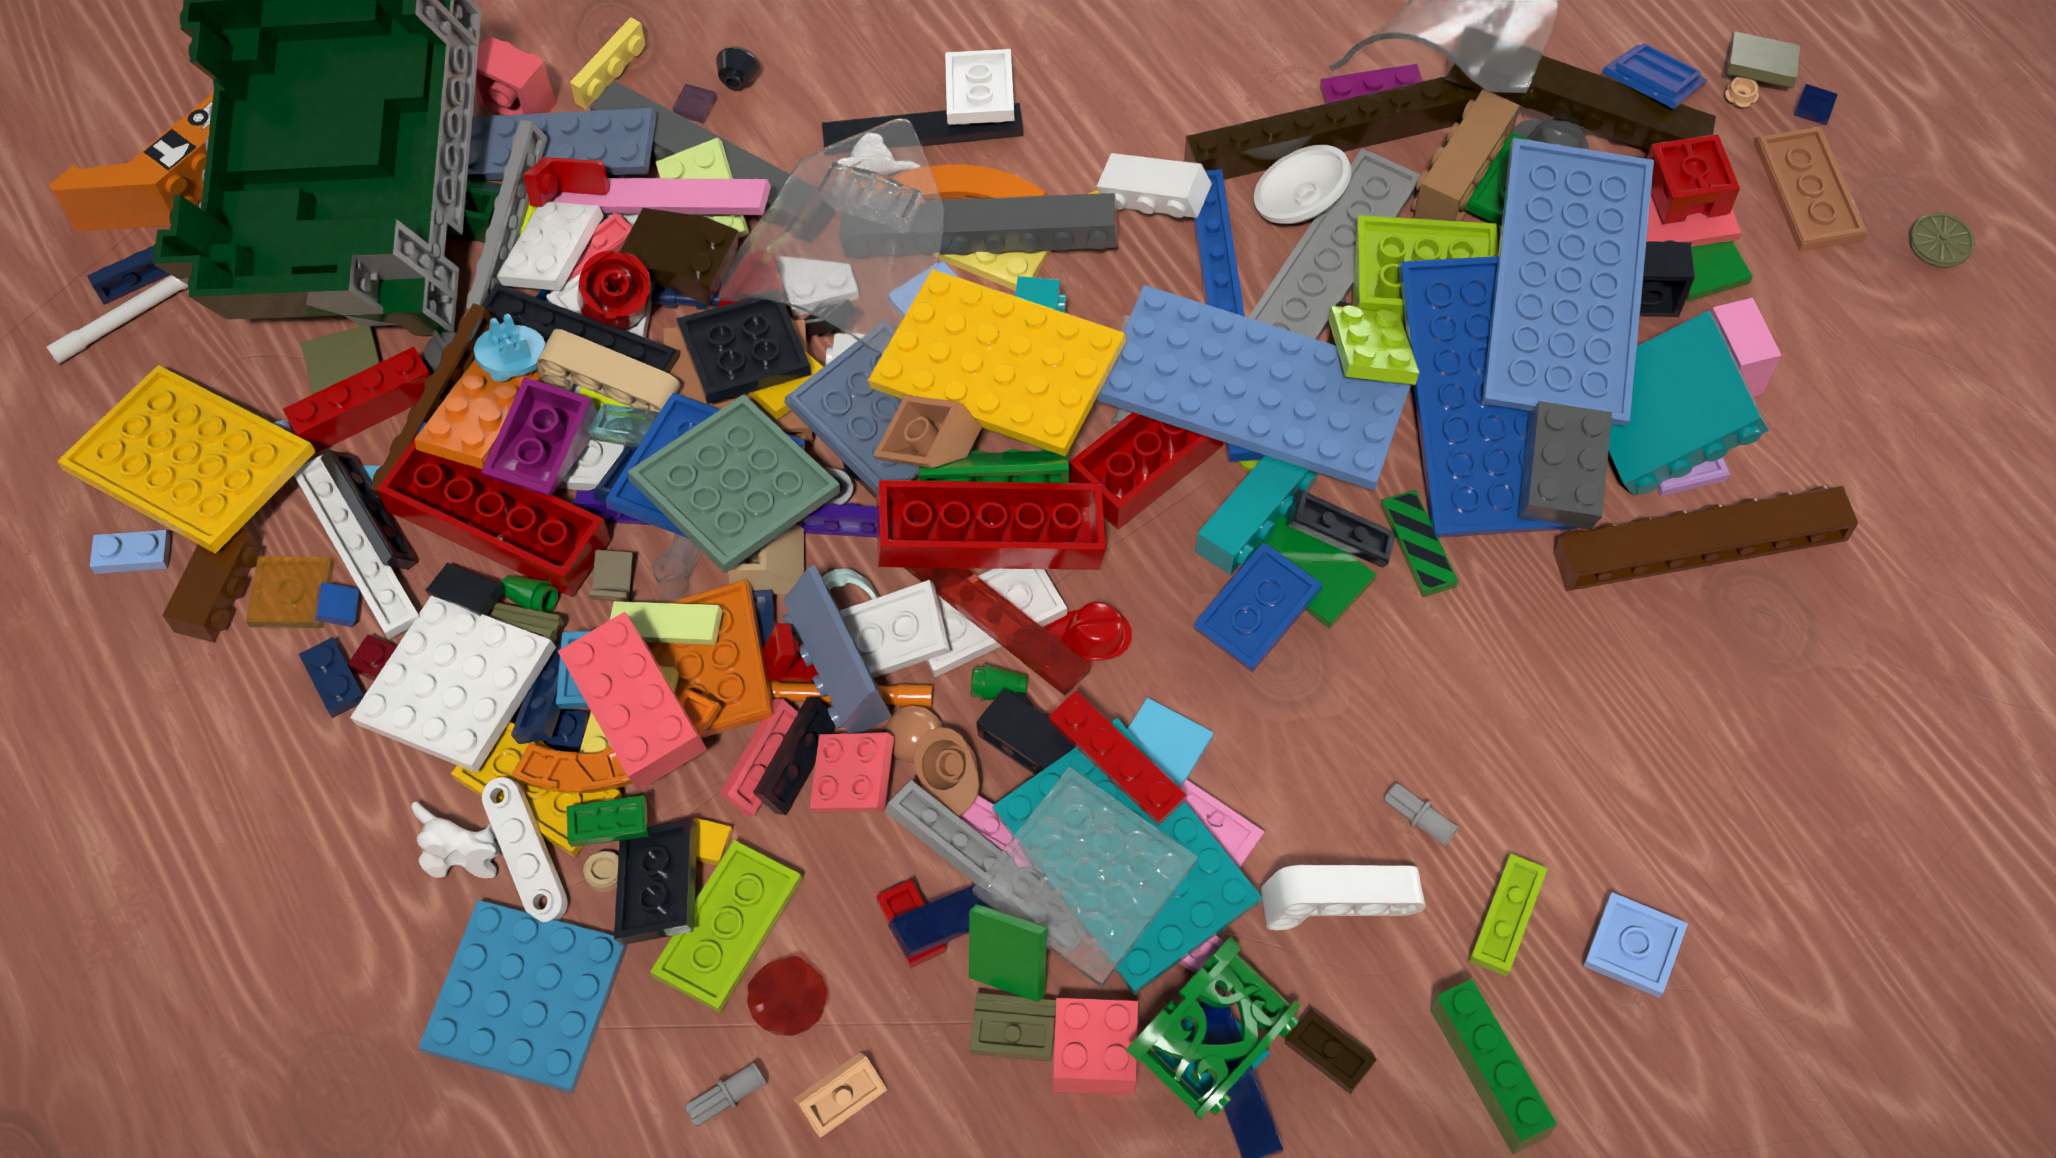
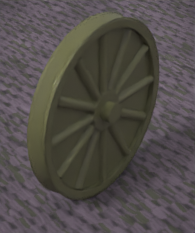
M1931 213L1921 217L1914 224L1910 233V243L1914 252L1925 262L1939 267H1954L1962 264L1969 258L1975 245L1974 235L1969 226L1961 219L1946 213Z

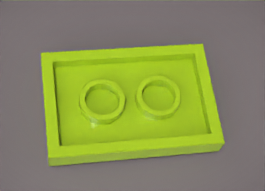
M1350 305L1344 307L1331 306L1328 320L1345 377L1416 384L1419 370L1399 314L1389 310H1363Z

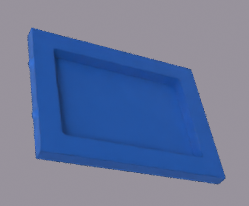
M1637 44L1606 65L1602 73L1673 109L1702 88L1708 80L1700 76L1701 72L1698 69L1647 44Z

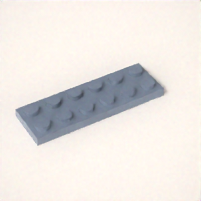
M653 108L473 116L467 178L483 181L503 180L504 168L508 164L512 151V140L517 133L520 120L533 121L547 136L542 158L602 161L606 175L648 174L657 115Z

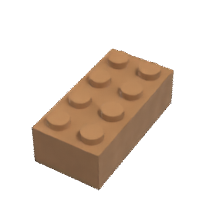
M1484 89L1475 101L1469 100L1462 115V122L1460 124L1455 123L1448 134L1447 145L1445 148L1440 146L1437 149L1431 163L1433 165L1431 170H1424L1419 177L1416 189L1420 191L1411 208L1415 211V219L1463 221L1468 213L1465 209L1469 198L1514 130L1520 105Z

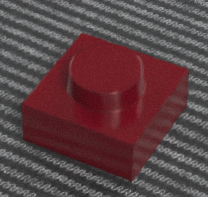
M367 634L348 662V666L351 671L375 681L397 647Z

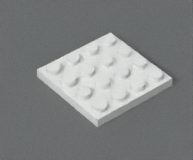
M430 596L418 614L420 618L412 623L350 718L358 726L477 773L556 646L550 639L483 614L480 617L453 603Z

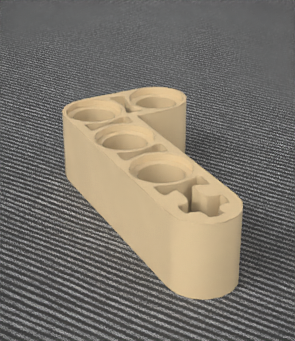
M561 329L553 330L537 359L540 377L546 384L570 391L572 385L576 384L654 417L658 416L673 392L677 394L681 386L675 377L662 370Z

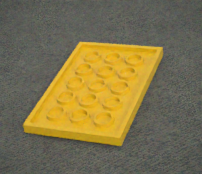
M932 269L871 373L868 383L870 388L903 399L905 395L960 402L983 428L1066 456L1127 342L1126 333Z
M158 365L57 462L63 471L216 554L315 453V450L310 442Z

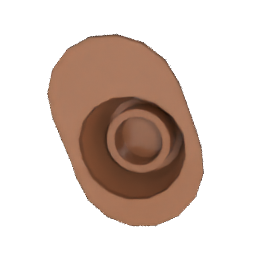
M938 727L928 730L920 737L915 747L914 764L923 790L956 816H960L972 807L978 796L980 784L976 769L975 753L967 745L963 737L951 728Z

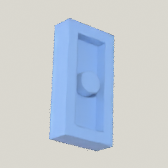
M167 530L93 535L90 568L94 574L168 569L171 536Z

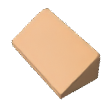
M858 1053L796 1096L793 1101L818 1137L821 1138L886 1092L887 1088L868 1058L862 1053Z

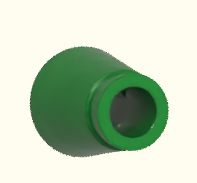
M508 575L501 583L502 588L505 590L502 596L507 597L522 608L550 613L557 603L558 591L547 580Z
M982 664V667H973L970 688L971 697H979L980 701L994 700L1003 688L1012 694L1018 692L1025 696L1026 674H1019Z

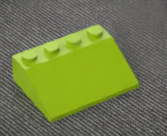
M1358 215L1352 295L1353 306L1363 310L1392 311L1400 315L1402 324H1406L1398 268L1400 263L1403 261L1498 256L1497 224Z

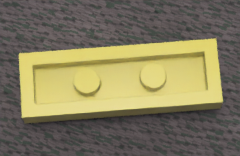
M630 17L571 80L570 85L577 105L587 109L603 93L612 80L621 75L624 67L642 52L646 43L640 22Z

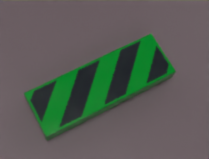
M1414 490L1383 499L1381 508L1391 530L1396 532L1395 539L1422 597L1457 587L1458 579L1438 536L1434 537L1431 521L1417 491Z

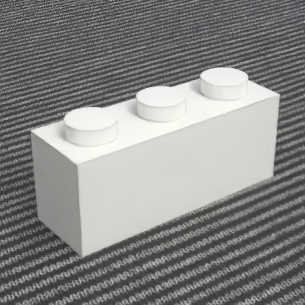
M1111 153L1096 187L1100 193H1115L1117 210L1126 208L1139 210L1146 214L1156 212L1169 214L1176 218H1182L1183 216L1198 218L1212 183L1202 164Z

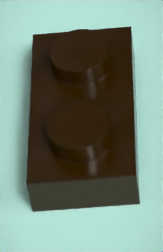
M1312 1009L1309 1010L1285 1042V1045L1350 1095L1377 1060Z

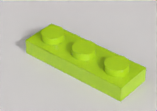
M1510 853L1470 958V963L1508 977L1548 868Z

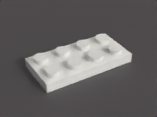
M992 569L937 595L950 653L926 660V663L933 676L937 677L1067 616V607L1044 569Z

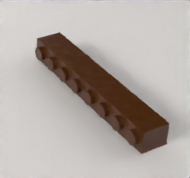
M1843 485L1831 488L1819 486L1809 492L1797 494L1785 492L1774 498L1764 500L1750 498L1742 501L1740 504L1730 506L1717 504L1705 510L1690 513L1688 511H1678L1668 517L1657 519L1644 517L1636 520L1634 523L1623 525L1609 523L1595 530H1571L1559 537L1553 554L1566 591L1845 542L1851 537L1858 525V521Z

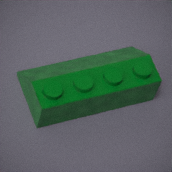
M1011 449L998 453L971 451L966 458L934 468L919 466L920 481L1069 483L1068 453L1066 456H1062L1045 449L1027 452Z

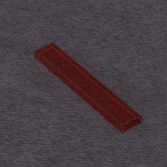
M904 568L921 582L930 580L935 585L938 596L1064 696L1090 673V664L969 569Z

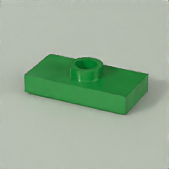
M644 795L566 806L568 844L571 847L649 837L647 800Z

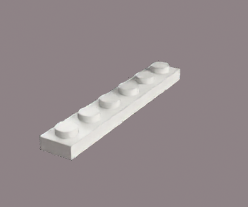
M321 455L303 464L294 474V477L389 640L409 629L412 623L420 617L391 567L382 564L321 461Z

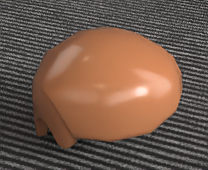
M911 705L894 712L887 722L884 732L894 737L892 749L894 757L902 761L914 763L915 747L920 737L928 730L944 726L929 709Z

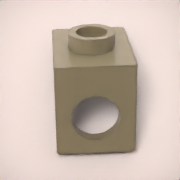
M595 551L592 590H589V596L592 600L629 602L632 552Z

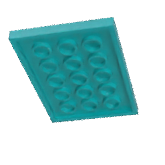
M1118 718L1112 721L1111 724L1154 764ZM1076 747L992 806L993 812L1134 995L1262 902V896L1186 802L1158 826Z

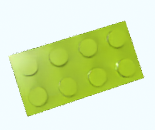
M733 840L695 900L694 931L672 936L651 969V976L712 1010L721 1013L802 881L801 874Z

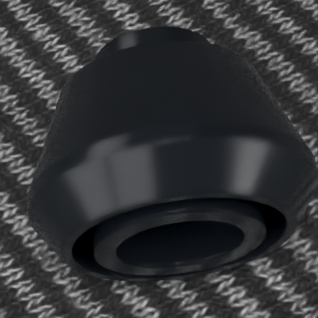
M727 47L717 54L718 77L730 89L737 90L747 87L760 72V64L755 55L743 47Z

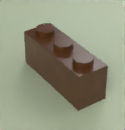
M239 529L216 554L199 544L197 545L162 615L175 633L213 643L216 642L220 631H223L228 625L229 613L236 599H239L243 594L245 580L251 568H254L259 561L260 547L251 532Z

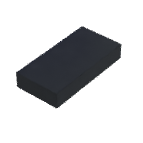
M448 562L425 590L429 596L453 603L480 617L482 614L486 616L505 592L499 583Z

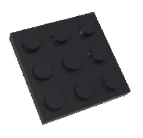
M779 290L676 318L678 329L707 404L811 375L810 363Z

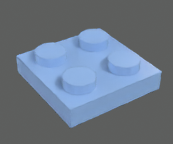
M1611 892L1583 967L1661 998L1688 923Z

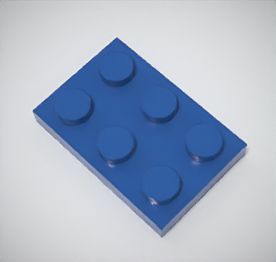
M1263 541L1193 624L1194 630L1253 673L1322 591V584Z

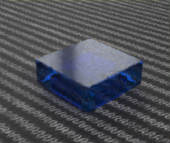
M1805 84L1794 115L1827 125L1838 94Z

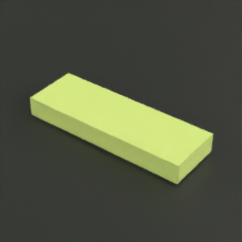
M614 601L610 620L626 612L645 642L716 645L723 610L719 605Z

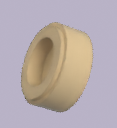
M599 851L592 854L586 860L583 873L588 885L593 890L609 892L617 888L618 856L615 853Z

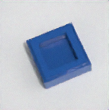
M322 582L318 590L315 620L352 627L356 618L359 589Z

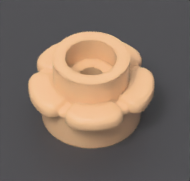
M1743 77L1735 78L1728 84V90L1725 92L1726 99L1730 103L1742 108L1749 107L1759 97L1757 83L1752 79Z

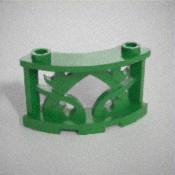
M1231 937L1223 943L1178 993L1184 998L1179 1005L1171 1000L1126 1049L1137 1061L1141 1060L1194 1112V1115L1199 1120L1208 1111L1216 1116L1232 1098L1226 1092L1255 1062L1278 1034L1284 1038L1299 1022V1019L1294 1014L1301 1005L1296 1000L1289 1004L1237 954L1242 947ZM1215 985H1219L1223 989V995L1230 990L1233 995H1219L1215 990ZM1199 998L1204 1003L1219 1008H1226L1237 1004L1242 1022L1241 1042L1226 1045L1201 1044L1206 1034L1207 1021L1205 1013L1196 999ZM1182 1020H1190L1194 1024L1195 1030L1191 1042L1185 1041V1039L1192 1030L1184 1031L1181 1028ZM1257 1027L1266 1030L1258 1041ZM1150 1048L1180 1059L1174 1071L1154 1054ZM1243 1058L1228 1074L1225 1061ZM1190 1061L1198 1062L1193 1071L1195 1084L1200 1081L1203 1073H1209L1213 1077V1084L1210 1090L1201 1098L1181 1080V1076Z

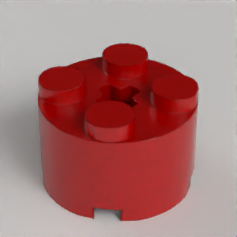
M605 250L589 258L582 268L577 292L578 306L583 315L624 330L635 325L643 317L647 309L650 295V275L645 265L634 255L626 252L623 254L613 252L614 250Z

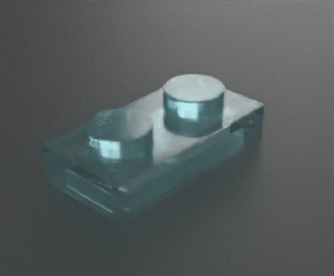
M603 403L588 432L595 441L638 447L660 412Z

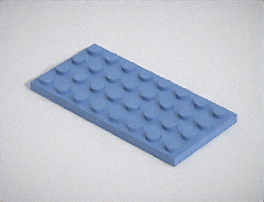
M1513 138L1510 145L1482 404L1532 411L1539 401L1612 412L1611 424L1627 426L1630 422L1654 160Z
M1147 285L1143 286L1124 330L1127 342L1098 394L1097 401L1373 491L1375 490L1411 384L1345 377L1335 345Z

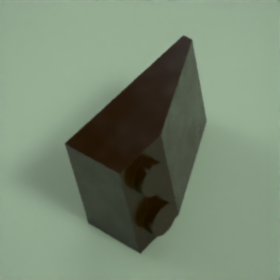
M642 208L619 253L625 254L626 252L637 257L647 268L650 282L710 306L738 251V230L704 216Z

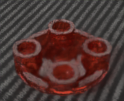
M790 956L786 959L766 964L748 983L747 1005L752 1018L763 1030L777 1036H794L808 1031L820 1020L826 1008L827 989L822 976L798 956Z

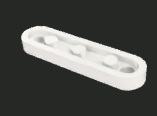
M504 777L495 778L485 786L482 793V803L525 911L541 922L558 921L566 912L567 896L524 790L514 780ZM503 790L505 794L502 802L497 803L496 795L499 791ZM545 895L548 902L546 907L541 910L539 900Z

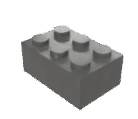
M1544 401L1537 403L1528 419L1518 518L1590 530L1601 519L1603 515L1612 412Z

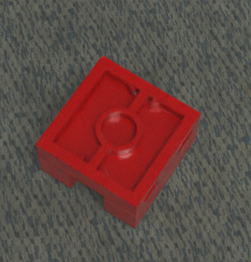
M1719 134L1651 145L1647 159L1654 160L1651 192L1663 224L1685 221L1687 215L1695 213L1708 215V217L1731 213L1740 186Z

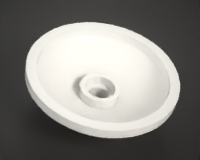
M1314 145L1296 150L1279 159L1262 175L1254 191V204L1263 218L1274 223L1294 224L1312 219L1328 210L1342 196L1351 178V164L1345 153L1333 146Z

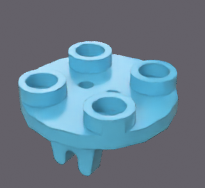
M509 314L504 315V322L502 324H499L496 318H492L489 330L476 340L473 349L476 363L484 371L490 373V377L493 380L500 382L507 381L514 376L525 375L531 371H539L537 359L546 345L544 338L536 330L526 326L514 325L513 319Z

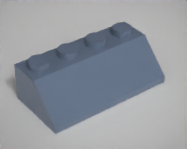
M815 565L807 568L783 599L789 612L783 618L786 624H791L792 636L799 633L803 644L798 646V650L807 667L814 664L818 675L812 677L820 695L822 698L829 695L833 706L827 710L836 728L839 729L844 726L848 734L862 733L892 716Z

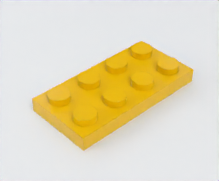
M509 721L477 773L457 765L451 772L454 780L482 797L485 786L491 780L499 777L514 780L511 775L529 743L518 744L511 736L515 724ZM542 741L531 742L541 747L554 750ZM514 780L524 790L542 837L574 858L583 846L571 847L568 844L566 806L622 798L620 791L617 789L595 793L571 794L552 792ZM503 790L499 791L496 795L497 803L502 802L505 794Z

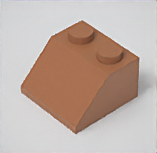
M905 395L873 456L877 460L934 468L966 458L982 426L960 402Z

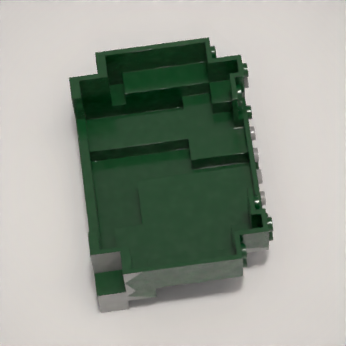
M184 0L179 20L180 29L192 38L188 49L189 62L213 79L214 85L213 101L209 109L210 128L209 136L206 139V164L202 172V200L198 207L183 196L174 195L173 209L169 215L171 226L170 229L157 230L156 243L153 246V264L187 284L190 298L226 320L344 315L359 326L400 325L414 336L433 335L432 332L434 330H438L440 333L454 332L459 267L448 260L444 253L446 236L462 235L482 10L473 0Z

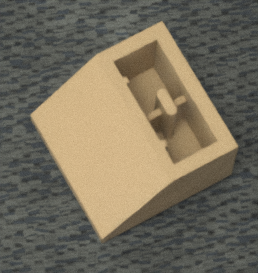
M794 524L728 571L729 584L747 579L751 583L752 591L772 589L773 594H788L804 573V528Z

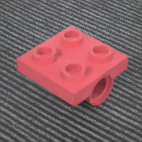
M887 732L819 734L809 809L816 813L884 812L894 737Z

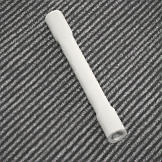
M170 275L81 329L70 332L46 347L56 362L60 364L84 350L92 342L178 291L187 289L188 285Z

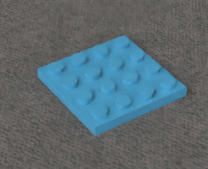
M477 900L419 1044V1050L425 1054L574 1094L628 944L620 945L614 940L613 935L557 920L541 922L529 913Z

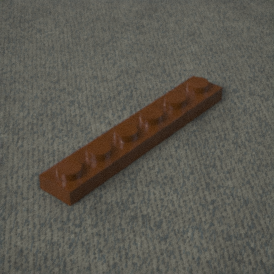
M473 303L468 313L461 317L457 333L452 342L445 346L437 369L426 380L424 392L418 403L410 409L407 423L402 432L392 441L390 453L383 466L376 470L373 476V484L370 487L379 498L381 497L377 491L378 487L419 433L423 423L429 421L475 360L473 349L476 340L489 330L490 320L493 318L485 307Z

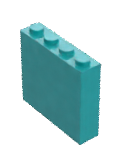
M1709 310L1637 346L1630 422L1627 426L1611 424L1609 440L1611 457L1623 484L1633 496L1650 493L1658 488L1660 483L1671 478L1683 477L1689 474L1693 467L1706 461H1716L1725 456L1727 451L1739 445L1754 443L1760 439L1762 434L1770 431L1718 323Z

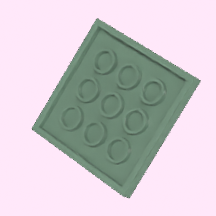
M744 394L628 470L629 481L723 573L729 571L840 493V484Z

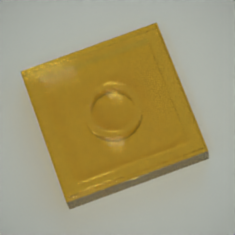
M258 556L246 618L249 627L323 628L324 622L315 620L316 605L320 584L322 582L331 584L334 567L332 558Z

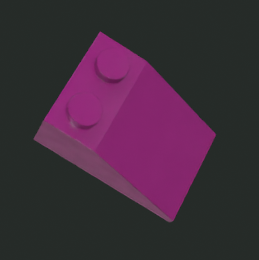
M524 377L483 466L482 475L550 497L586 447L599 418L592 399Z

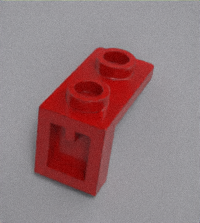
M543 157L523 174L530 206L543 207L558 192L605 195L609 192L605 167L602 161Z
M776 623L763 648L768 680L814 682L812 677L818 675L814 664L807 667L798 650V642L792 637L791 624Z

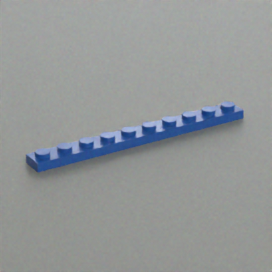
M1222 169L1205 170L1212 185L1198 218L1193 217L1205 303L1245 317ZM1226 443L1229 462L1261 460L1265 456Z

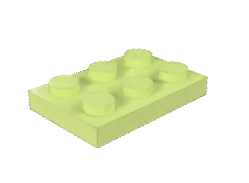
M714 138L656 161L660 178L733 179L723 143L719 138ZM690 214L708 217L737 229L738 238L749 234L744 215Z

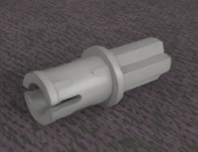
M1399 784L1392 786L1384 798L1385 803L1412 822L1411 827L1416 828L1418 826L1444 847L1451 841L1459 829L1457 825H1454L1431 808L1432 803L1428 801L1425 804Z
M751 1063L750 1066L724 1082L720 1079L716 1081V1087L688 1103L685 1109L692 1123L700 1126L729 1107L732 1110L735 1109V1103L760 1087H764L766 1082L756 1065Z

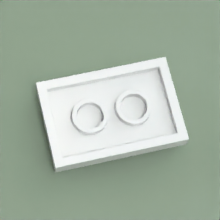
M1011 49L945 53L948 125L1015 121Z
M547 202L543 207H537L497 274L500 283L503 286L561 291L604 216L599 205Z
M930 580L840 610L873 678L950 653L935 585Z

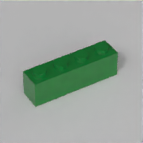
M1473 979L1437 995L1430 1011L1512 1154L1514 1155L1548 1138L1556 1127L1557 1122Z

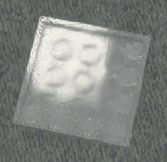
M1068 767L973 887L972 891L974 895L996 911L1047 927V948L1097 985L1103 987L1195 866L1198 857L1075 770Z

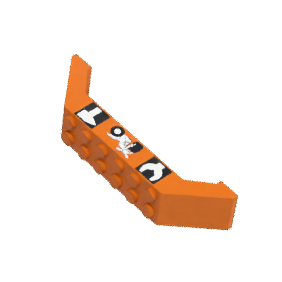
M213 93L130 162L79 168L74 164L50 183L48 187L71 226L77 231L171 225L169 215L173 209L174 195H181L199 207V203L202 200V172L206 164V139L209 136V109L213 101Z

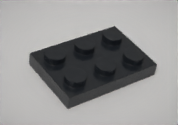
M691 818L648 827L649 837L619 841L614 940L620 945L694 931L698 825Z

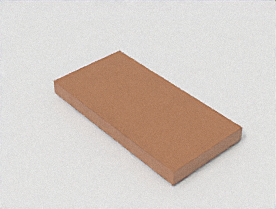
M1821 126L1758 136L1754 145L1799 251L1865 240L1868 232Z

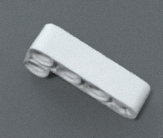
M1294 865L1278 870L1260 888L1266 927L1276 931L1297 927L1309 916H1407L1421 912L1426 908L1419 871L1414 866Z

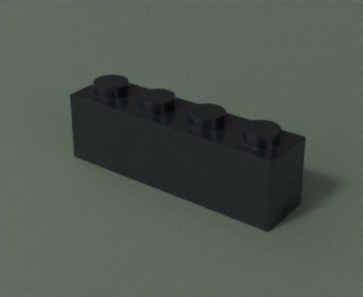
M1005 688L1002 689L976 721L978 737L1035 776L1075 748L1049 723L1048 716L1050 713L1042 714L1033 708L1032 702L1027 697L1018 692L1012 694Z

